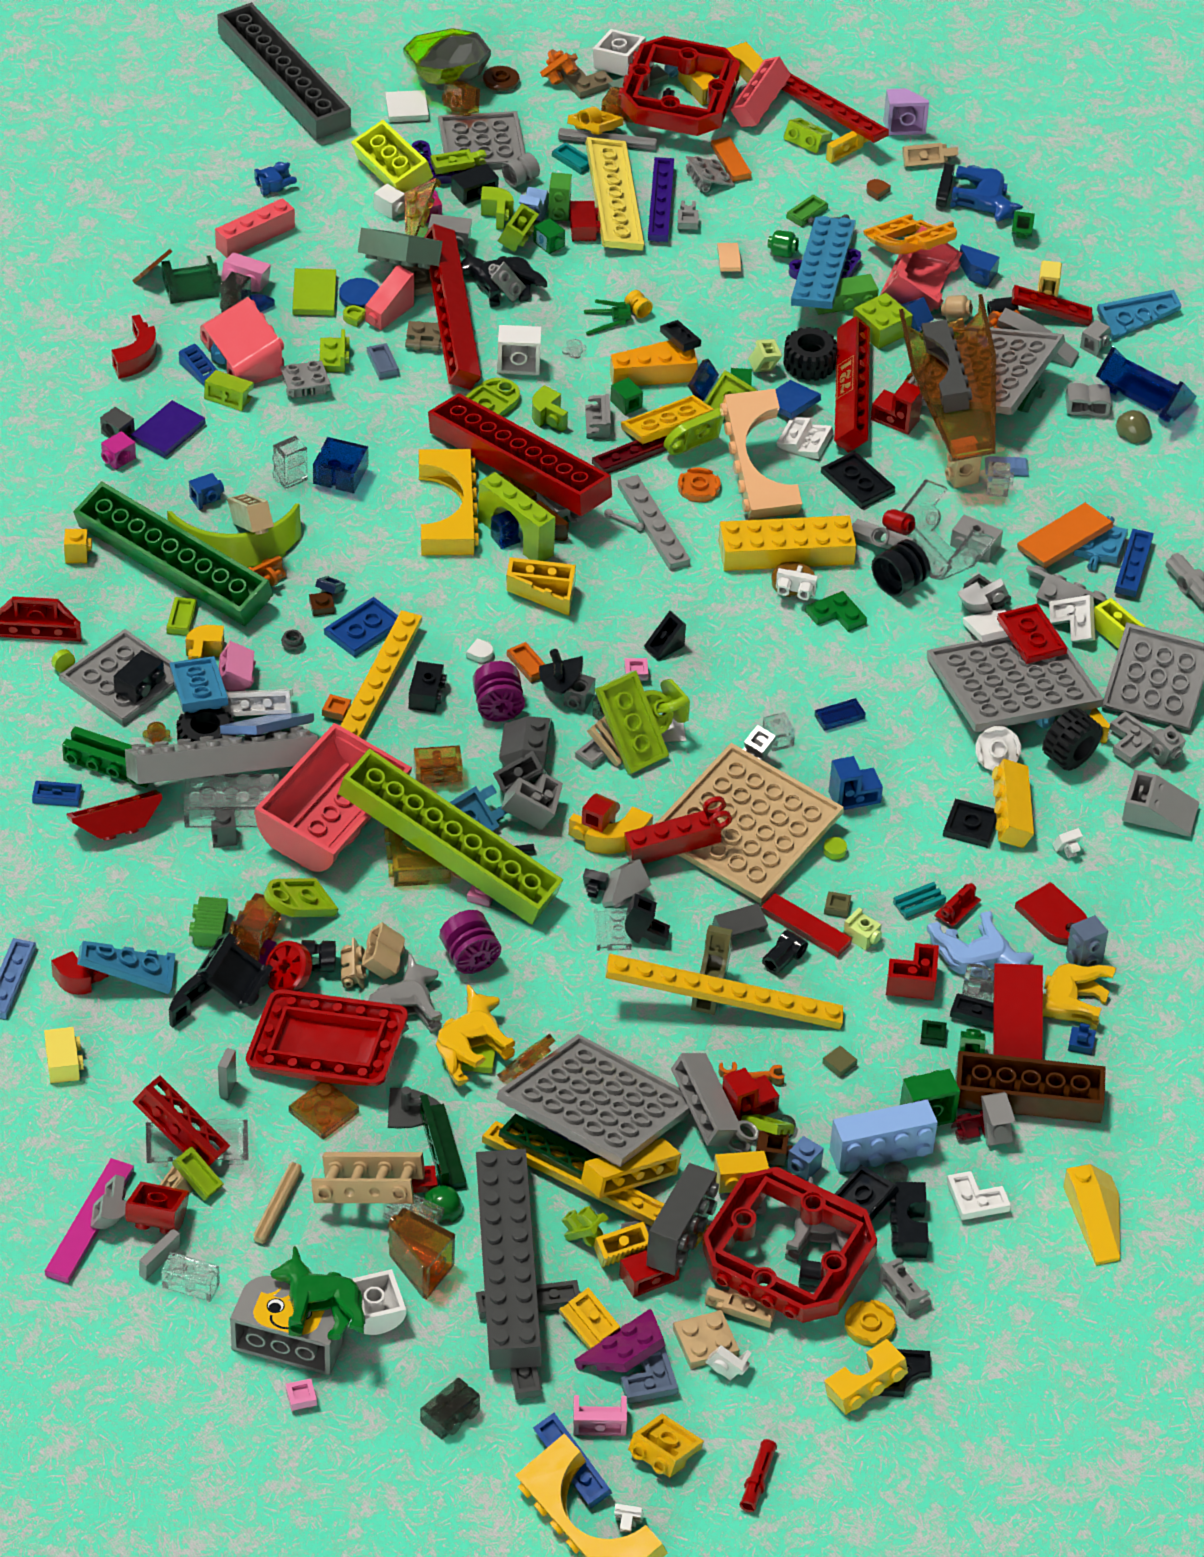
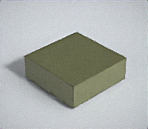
M828 891L824 914L847 918L852 895Z
M839 1046L823 1057L822 1063L837 1076L841 1077L857 1065L858 1059L842 1046Z

